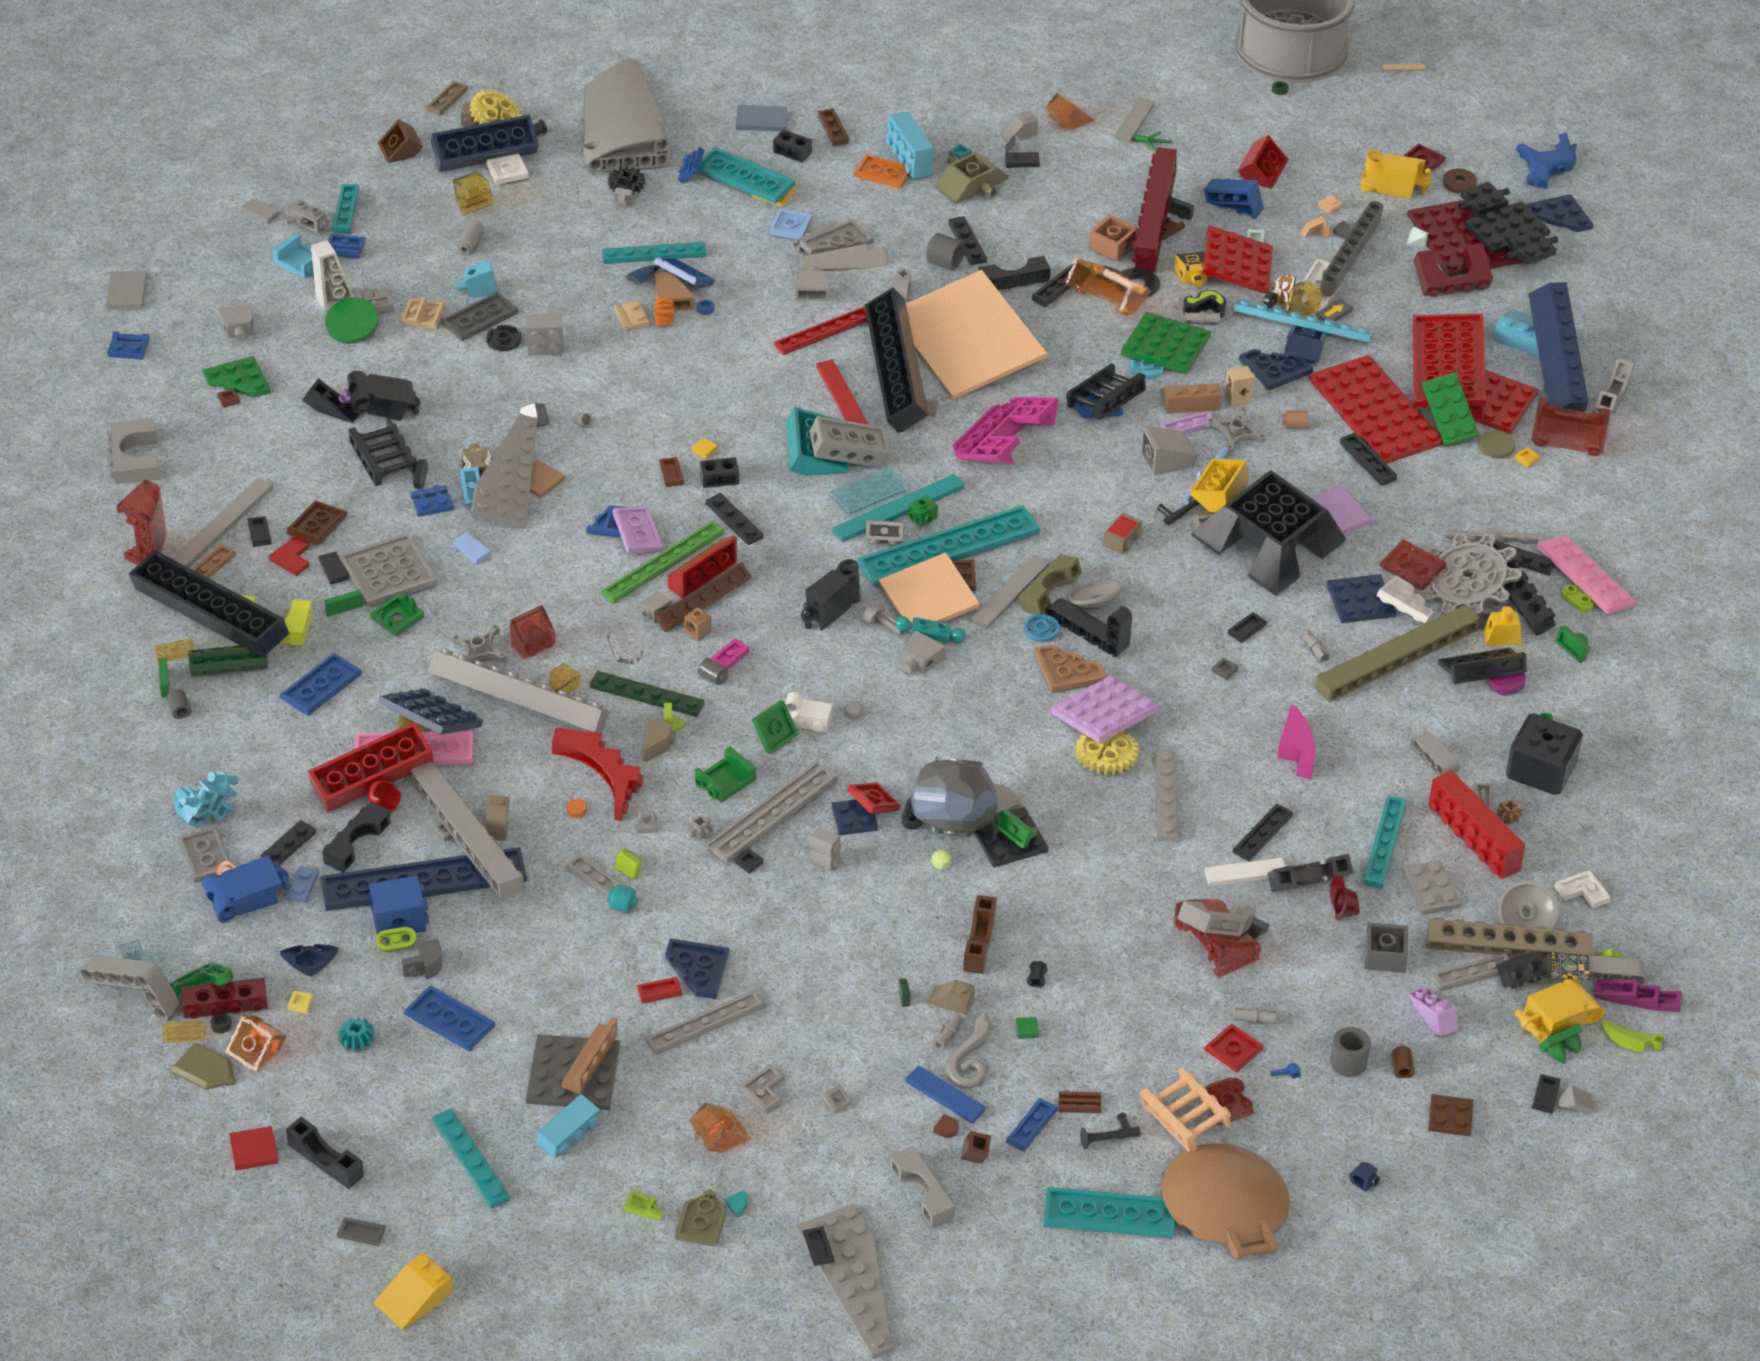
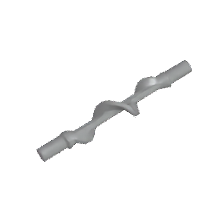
M1484 528L1481 533L1446 530V538H1454L1456 534L1463 533L1471 542L1478 541L1488 533L1493 534L1497 541L1502 543L1507 539H1518L1522 542L1539 541V534H1525L1516 530L1510 534L1496 533L1490 528Z

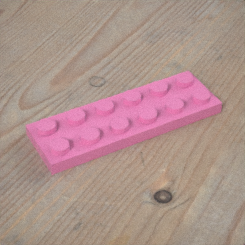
M1565 535L1539 541L1537 548L1546 557L1550 558L1551 562L1586 595L1590 596L1606 614L1630 609L1635 606L1636 601L1630 594L1622 589L1616 581L1602 570L1594 560L1589 558L1569 537Z
M457 731L446 734L421 732L433 751L434 765L473 764V731ZM391 732L356 733L355 749Z

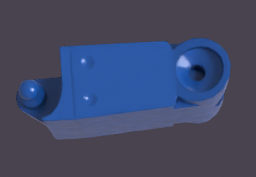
M269 855L227 870L222 875H209L202 881L203 889L208 899L213 902V909L221 923L228 922L235 918L236 915L239 916L278 903L276 890L279 885H283V889L286 891L291 888V885L288 883V872L281 868L280 863L275 862L273 864Z

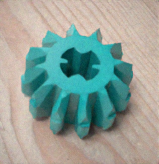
M359 1016L356 1020L350 1018L349 1022H343L342 1027L339 1028V1040L346 1050L352 1047L354 1052L357 1048L363 1051L364 1046L370 1047L371 1042L374 1041L373 1026L371 1023H368L367 1019L361 1020Z

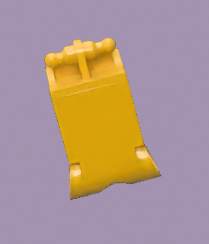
M1370 150L1367 152L1365 160L1366 170L1362 174L1360 188L1366 192L1376 190L1378 193L1411 199L1413 188L1416 186H1421V194L1427 192L1426 188L1432 182L1430 176L1431 169L1427 168L1425 174L1423 173L1426 160L1392 154L1383 155L1379 151Z
M1566 979L1563 983L1560 982L1529 995L1524 1011L1522 1012L1520 1009L1515 1011V1016L1520 1019L1521 1027L1531 1032L1540 1043L1546 1038L1578 1023L1582 1026L1583 1024L1597 1022L1605 1014V1010L1586 992L1585 988L1577 980Z

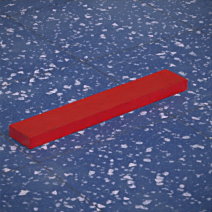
M863 306L774 341V346L785 355L867 323L865 307Z
M834 360L816 363V368L844 420L868 424Z

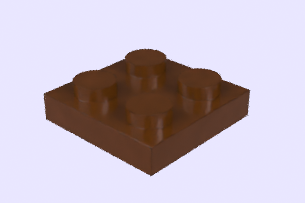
M1432 1094L1428 1131L1470 1137L1474 1100Z

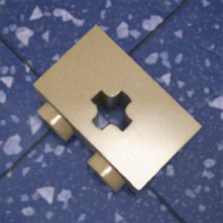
M1248 366L1228 369L1225 397L1231 407L1250 404L1252 396H1254L1253 383H1255V375L1253 372L1251 373Z

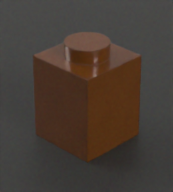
M970 1131L963 1142L961 1159L982 1164L989 1155L991 1136Z

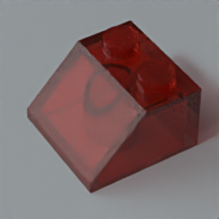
M543 605L510 620L511 647L523 659L535 656L538 652L549 649L556 644L555 630Z

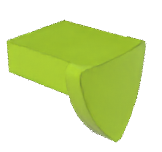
M664 703V722L672 723V731L677 732L684 728L686 722L672 715V703Z
M626 848L621 849L616 858L615 870L634 880L639 877L643 861L634 856V853Z

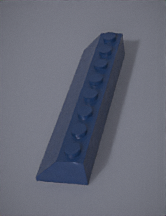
M1567 282L1548 283L1530 292L1528 297L1549 413H1585L1589 400Z

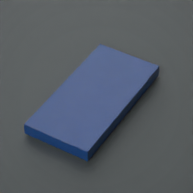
M333 653L282 692L280 698L309 716L362 674V670Z
M431 985L404 1010V1015L469 1052L495 1027L493 1020Z

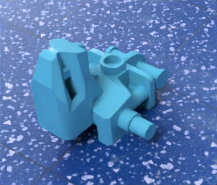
M210 772L207 780H199V784L202 786L201 790L194 791L189 786L179 788L175 791L176 796L174 797L176 812L190 826L200 827L204 825L210 814L218 821L223 820L228 811L233 812L235 810V805L229 804L226 800L229 796H236L237 793L229 784L237 785L239 782L238 776H229L225 772Z

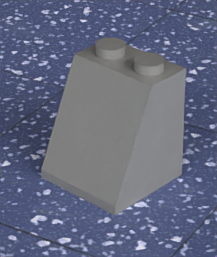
M1143 426L1140 453L1154 476L1194 467V462L1197 459L1196 451L1191 448L1189 439L1184 436L1182 431Z

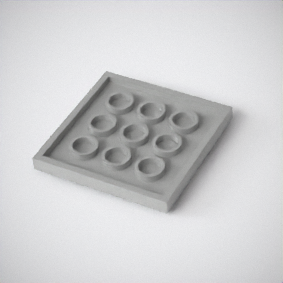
M409 533L339 555L357 590L361 591L362 599L367 607L388 601L397 594L403 596L406 593L410 594L437 585L436 576Z

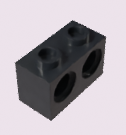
M783 129L773 139V153L803 163L812 153V139Z
M736 457L700 461V476L703 488L738 485L739 468Z
M1540 950L1496 964L1503 987L1511 986L1512 989L1524 986L1523 982L1528 980L1529 983L1541 980L1540 976L1547 974ZM1530 963L1533 966V972L1529 970ZM1512 969L1515 971V978L1511 975Z

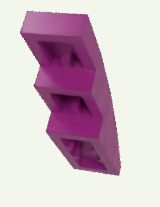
M1597 979L1595 998L1649 1010L1680 1012L1682 991H1661L1660 985H1639L1638 980Z

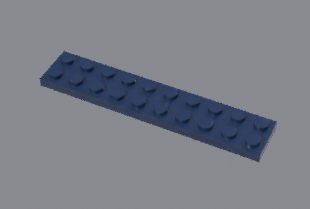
M521 848L503 849L505 856L513 861L514 867L517 871H521L524 882H527ZM467 855L320 876L326 911L370 905L369 884L413 876L418 877L419 884L423 883L425 895L422 897L491 886Z

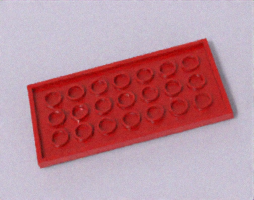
M1483 313L1413 315L1414 407H1429L1422 388V382L1454 372L1457 373L1468 406H1486Z
M1370 355L1309 374L1308 379L1353 432L1386 464L1443 445L1440 434L1420 411L1414 407L1412 402Z

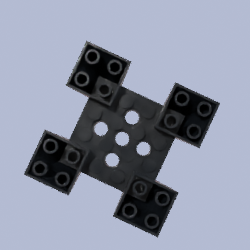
M1272 470L1242 491L1191 533L1193 537L1218 555L1222 554L1242 537L1254 544L1260 551L1248 576L1275 596H1278L1300 578L1295 549L1299 544H1302L1321 559H1324L1346 541L1344 534L1325 507Z

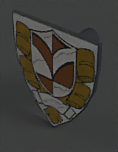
M1288 274L1279 276L1271 284L1273 292L1277 294L1278 304L1286 311H1290L1293 296L1305 295L1304 289H1294L1296 277Z

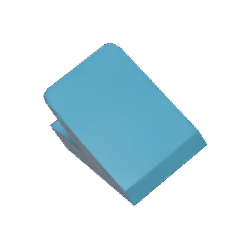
M478 467L460 469L461 489L464 495L465 506L473 504L474 487L480 478Z

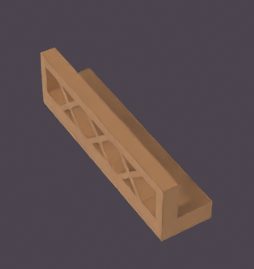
M611 1017L607 1025L598 1023L563 1079L562 1088L578 1094L583 1092L618 1035L616 1018Z

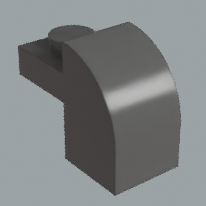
M438 939L418 943L419 955L402 959L404 978L416 977L425 973L426 979H430L440 972L442 968V952Z

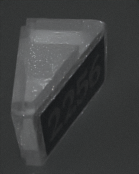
M1017 133L1005 145L1006 153H1019V136Z

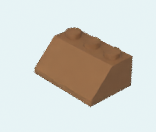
M1218 383L1161 388L1167 414L1220 410L1221 391Z

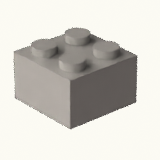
M561 313L526 315L528 355L564 353Z

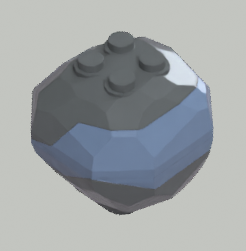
M935 757L934 761L927 763L920 770L911 791L913 813L917 819L929 826L931 829L930 833L942 834L943 832L945 835L970 837V833L974 830H980L991 823L998 807L994 783L988 772L983 768L982 762Z

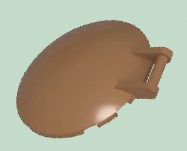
M1210 1143L1196 1146L1197 1149L1192 1152L1185 1150L1170 1162L1163 1177L1162 1195L1166 1208L1180 1226H1186L1193 1231L1192 1235L1207 1242L1214 1240L1222 1242L1223 1246H1229L1235 1260L1243 1259L1247 1255L1267 1251L1269 1253L1277 1252V1243L1273 1237V1232L1281 1228L1285 1222L1290 1200L1288 1189L1282 1176L1268 1161L1242 1147Z

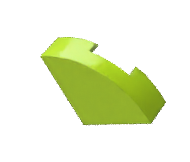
M1613 949L1594 954V956L1623 958L1622 953Z

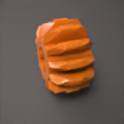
M656 298L654 321L657 326L666 327L672 325L674 318V302L672 298Z

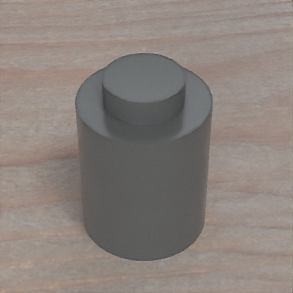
M705 658L699 665L698 674L716 685L725 683L728 679V669L710 658Z
M173 690L167 695V701L175 719L186 718L191 714L192 710L183 690Z

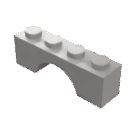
M914 1146L892 1154L890 1168L900 1183H914L926 1191L927 1196L922 1200L921 1213L930 1227L934 1228L953 1220L956 1204L946 1194L943 1184L936 1180L932 1168L927 1167L923 1155L920 1152L918 1153Z

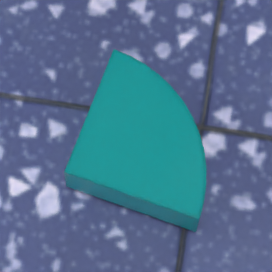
M744 1190L726 1198V1205L737 1218L744 1213L747 1205V1195Z

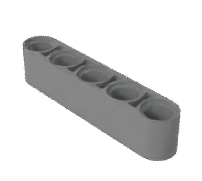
M1549 953L1544 957V965L1547 971L1545 977L1552 979L1550 977ZM1588 955L1590 981L1577 980L1581 982L1594 981L1595 983H1597V979L1638 980L1639 985H1643L1645 983L1644 962L1638 959ZM1553 978L1555 980H1566L1563 978Z

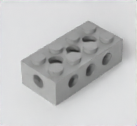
M817 416L809 431L816 458L882 468L890 454L884 427Z

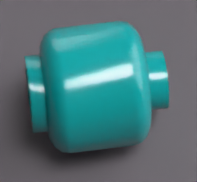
M618 884L616 887L612 886L607 897L610 907L622 913L629 912L631 908L635 909L639 899L636 897L635 889L623 884Z

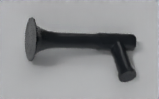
M1194 499L1175 512L1160 504L1157 510L1167 516L1164 518V522L1170 525L1200 505V503Z
M1122 1112L1117 1115V1118L1123 1129L1090 1133L1085 1128H1081L1080 1139L1083 1148L1086 1150L1092 1142L1140 1136V1128L1130 1127L1126 1113Z

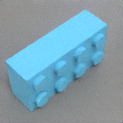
M908 111L889 114V121L887 122L888 135L886 136L887 145L896 154L899 162L905 165L906 172L910 174L912 179L931 176L934 154L932 144Z

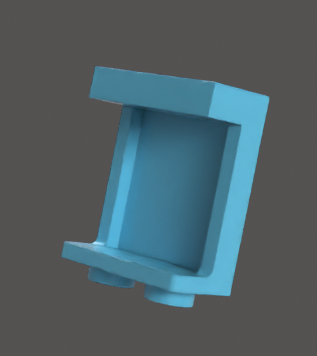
M295 232L272 250L274 263L303 278L314 273L311 247L302 243L300 234Z

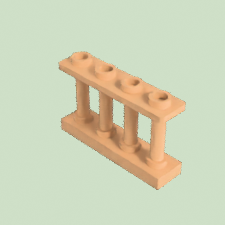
M1180 1067L1178 1069L1180 1080L1158 1094H1152L1146 1088L1140 1092L1143 1106L1188 1152H1192L1197 1149L1196 1137L1221 1121L1227 1128L1231 1127L1229 1119L1231 1114L1225 1106L1219 1105L1214 1095L1210 1096L1202 1083L1198 1084L1191 1072H1186ZM1183 1087L1190 1091L1169 1106H1164L1161 1101ZM1196 1098L1202 1102L1201 1105L1180 1118L1173 1115L1175 1111ZM1207 1110L1214 1114L1192 1130L1184 1126Z

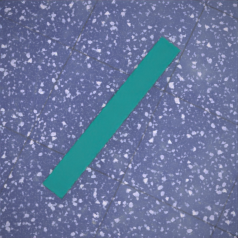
M952 474L832 527V532L843 543L866 533L867 520L893 521L908 514L909 504L925 495L934 502L964 489V483L955 474Z

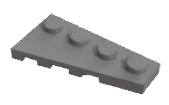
M850 219L800 240L799 246L811 255L861 244H872L874 238L853 219Z

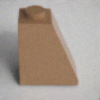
M654 273L656 298H672L674 311L694 310L693 294L673 273Z

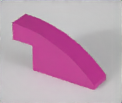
M1291 705L1279 743L1277 757L1298 762L1296 776L1311 779L1315 760L1314 737L1305 717L1296 706Z

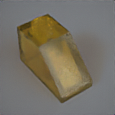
M563 662L550 671L549 686H552L553 691L556 692L563 690L571 693L580 687V673Z

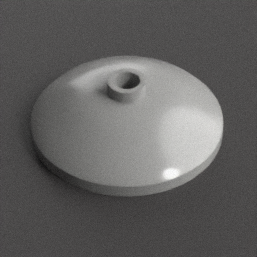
M1118 580L1089 582L1071 590L1067 595L1068 601L1083 608L1102 609L1104 605L1111 603L1121 594L1123 584Z
M1519 881L1506 888L1500 896L1497 905V915L1499 922L1506 926L1524 925L1528 928L1544 927L1552 930L1558 918V905L1552 892L1544 885L1535 881ZM1527 910L1529 916H1524L1522 911Z

